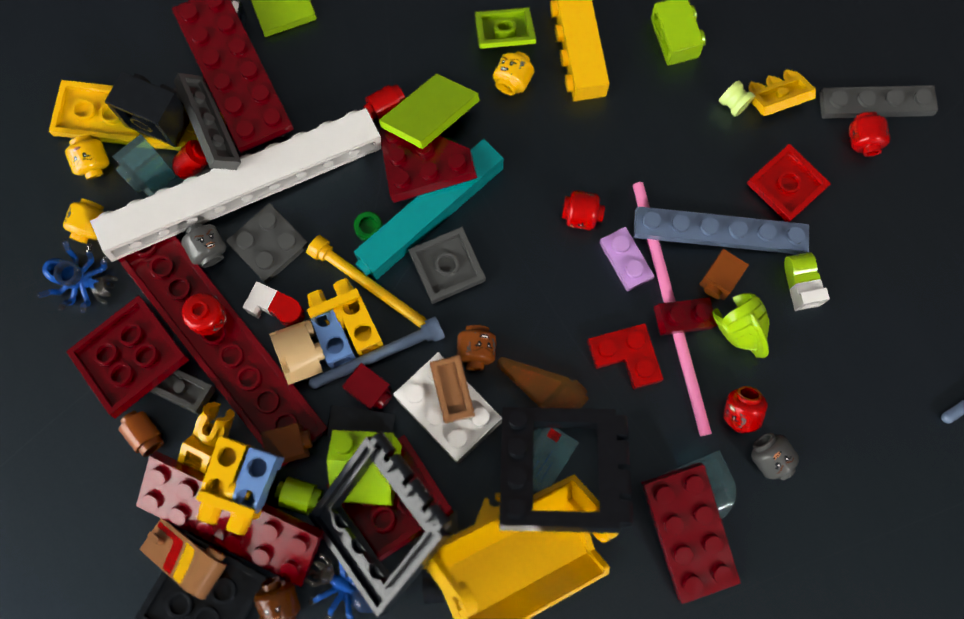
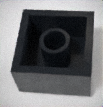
M121 72L105 100V103L125 127L175 148L190 123L185 107L176 96L177 92L164 84L160 86L151 84L147 78L135 73L132 76Z

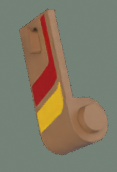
M160 519L152 532L148 533L147 539L140 548L149 559L181 588L203 600L227 567V564L223 561L226 557L223 553L211 546L207 550L198 547L174 525L163 519Z

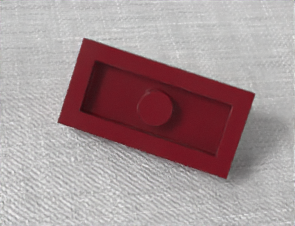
M710 297L660 303L653 307L661 336L707 330L717 326L712 314L713 307Z

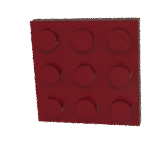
M140 295L66 351L105 410L115 419L189 361V358Z
M405 434L398 438L402 445L401 456L415 473L411 480L418 478L434 498L430 506L438 503L447 516L454 513ZM396 492L393 506L342 503L341 505L380 561L425 532Z

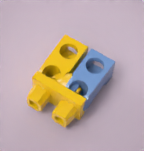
M347 278L333 284L337 294L334 298L326 300L322 289L307 294L310 307L307 309V312L311 318L326 362L331 369L356 358L345 330L348 331L359 356L384 346L357 288L354 289Z
M219 436L203 479L201 490H199L196 500L201 501L197 519L209 524H217L223 509L231 512L226 530L244 535L250 527L252 520L259 519L277 470H280L284 458L242 442Z

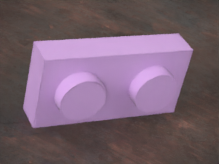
M626 227L600 239L599 244L627 292L654 278V274Z

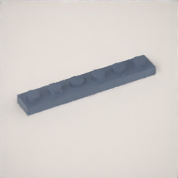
M638 206L635 209L634 238L788 254L809 252V224Z

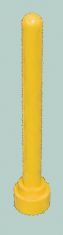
M318 235L312 240L306 251L309 256L315 260L328 261L419 328H421V325L426 324L425 320L427 319L332 251L333 247L330 246V241Z

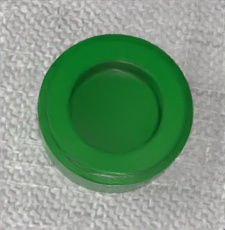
M363 212L354 221L355 233L362 241L369 239L383 226L380 216L374 212Z

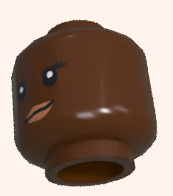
M272 577L261 583L262 588L254 596V603L260 619H296V615L301 609V603L294 584L289 580H280L279 577Z

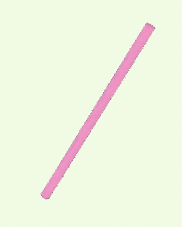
M637 182L633 184L632 187L638 207L650 208L644 183ZM647 239L663 302H676L659 240ZM685 333L672 334L700 437L710 435L712 432Z

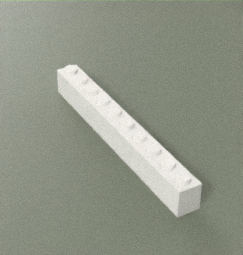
M366 108L359 111L353 110L333 122H323L316 129L308 132H299L289 140L281 143H272L262 151L241 156V164L237 170L212 168L206 174L198 177H189L183 183L171 188H162L154 195L145 199L133 200L123 208L103 212L98 218L90 222L103 253L113 262L182 233L192 224L198 222L206 223L381 149L380 134Z

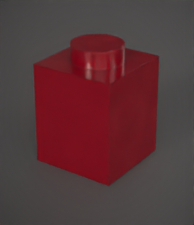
M360 363L342 386L349 395L371 411H376L378 408L382 410L392 398L390 384L362 363Z

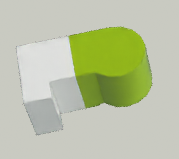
M806 252L786 256L784 268L794 310L799 311L819 307L828 301L830 297L827 288H823L813 253Z

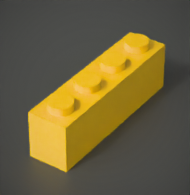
M551 0L552 17H557L558 25H555L557 42H562L563 50H560L562 67L566 66L568 75H565L567 92H572L573 102L606 97L609 79L592 0Z

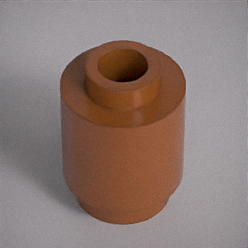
M131 411L120 420L121 425L118 430L135 453H140L143 457H147L164 444L161 438L162 433L144 411L138 413Z

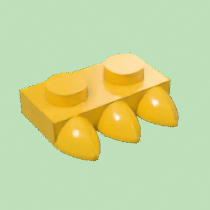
M787 69L783 74L784 80L769 75L766 78V86L752 81L748 86L749 92L755 95L751 103L763 116L774 114L786 108L815 99L816 89L800 73Z

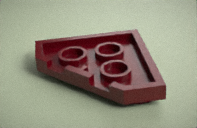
M385 129L379 130L388 187L393 203L477 178L470 148L438 136L424 149H421Z

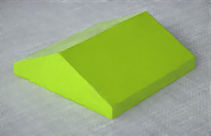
M529 7L475 12L480 49L536 44Z

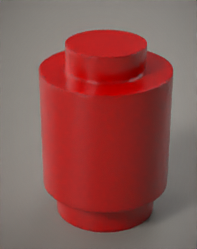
M397 84L387 85L365 97L366 104L363 105V108L367 109L372 120L375 119L380 123L379 120L406 99Z
M198 140L188 141L174 156L172 169L179 178L187 179L196 176L208 165Z

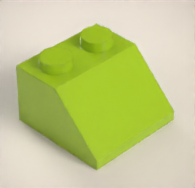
M332 430L327 457L329 487L367 436H374L379 432ZM384 433L396 449L394 454L399 453L401 455L402 445L393 433ZM373 462L343 503L393 506L395 490Z

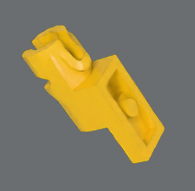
M216 402L207 403L203 407L201 415L197 418L193 434L182 443L177 460L206 474L218 437L228 438L235 417V412L229 409L225 417H218L214 424L210 423L218 416L221 406L220 403Z

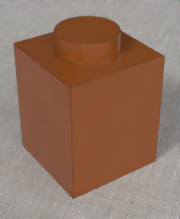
M723 249L699 285L704 288V292L710 297L720 298L724 301L732 292L749 264Z

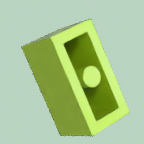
M667 0L654 4L651 21L667 66L699 58L706 43L704 31L698 28L696 22L697 14L695 7L690 5L688 0Z

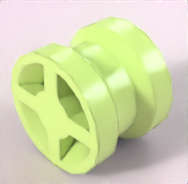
M738 80L724 92L719 102L722 105H727L731 109V114L736 117L748 107L755 95L752 92L745 91L743 84Z

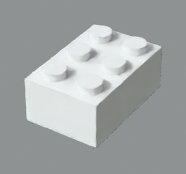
M438 352L393 395L403 408L459 465L502 423V417L467 382L475 417L444 424L430 367V362L444 359Z

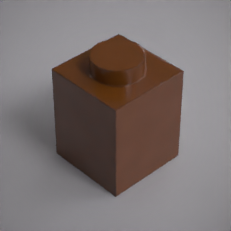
M299 423L261 432L264 450L283 457V463L310 456L308 448L313 447L309 429L304 430V426Z

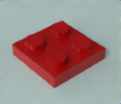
M790 144L747 182V185L785 222L793 220L831 184Z

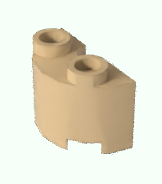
M310 319L269 334L288 385L323 373L320 361L324 360L325 357L320 343L313 344L311 337L315 336V332Z

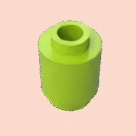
M288 477L285 482H279L275 492V499L279 500L278 507L308 515L323 497L324 491L317 489L315 484Z

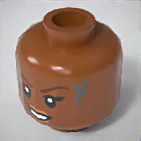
M469 325L466 326V330L458 334L456 355H460L462 363L466 364V369L482 371L484 370V365L492 364L495 361L496 336L489 331V327Z

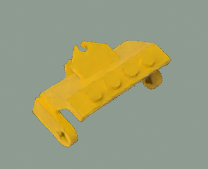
M573 474L533 495V510L600 512V501ZM495 493V500L499 502L500 493ZM488 498L484 499L475 524L449 537L427 564V570L442 590L454 619H530L608 575L610 568L607 562L594 549L590 533L499 530L500 506H491ZM593 533L603 543L618 535V533Z

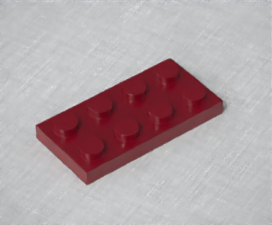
M698 462L641 482L680 603L684 604L740 584V578L704 464Z

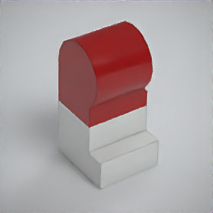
M257 281L242 307L248 314L259 318L262 312L276 317L285 327L303 322L305 318V312L297 300Z

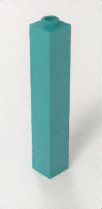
M485 139L480 141L470 150L477 178L417 196L354 251L358 260L355 263L357 268L366 276L371 274L375 280L379 279L409 252L408 249L420 243L502 171L504 158Z

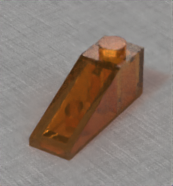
M501 357L497 361V367L539 408L581 409L589 400L586 396L587 390L577 380L571 382L565 376L505 357Z

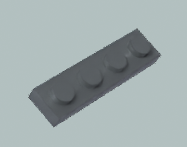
M177 73L174 79L175 86L209 167L237 170L241 160L204 76Z
M934 85L822 88L819 92L822 119L855 118L857 115L865 112H877L878 115L883 117L934 116L938 112Z

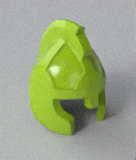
M742 293L734 296L733 300L738 307L729 312L724 318L718 308L712 311L717 326L733 346L743 350H750L756 358H766L769 355L767 341L769 317L764 304L758 296L751 293Z

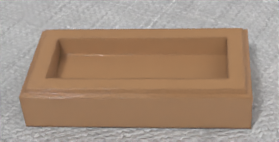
M460 355L430 362L444 424L475 417Z

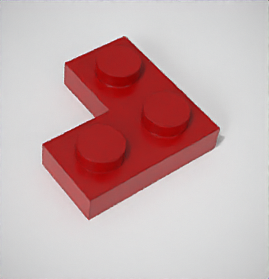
M645 323L588 339L587 342L595 368L598 369L625 362L633 389L664 380Z

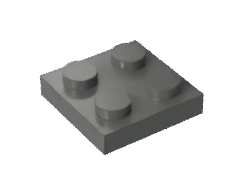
M270 203L226 240L227 244L266 284L309 246V243Z
M462 227L408 249L432 304L486 281V277Z

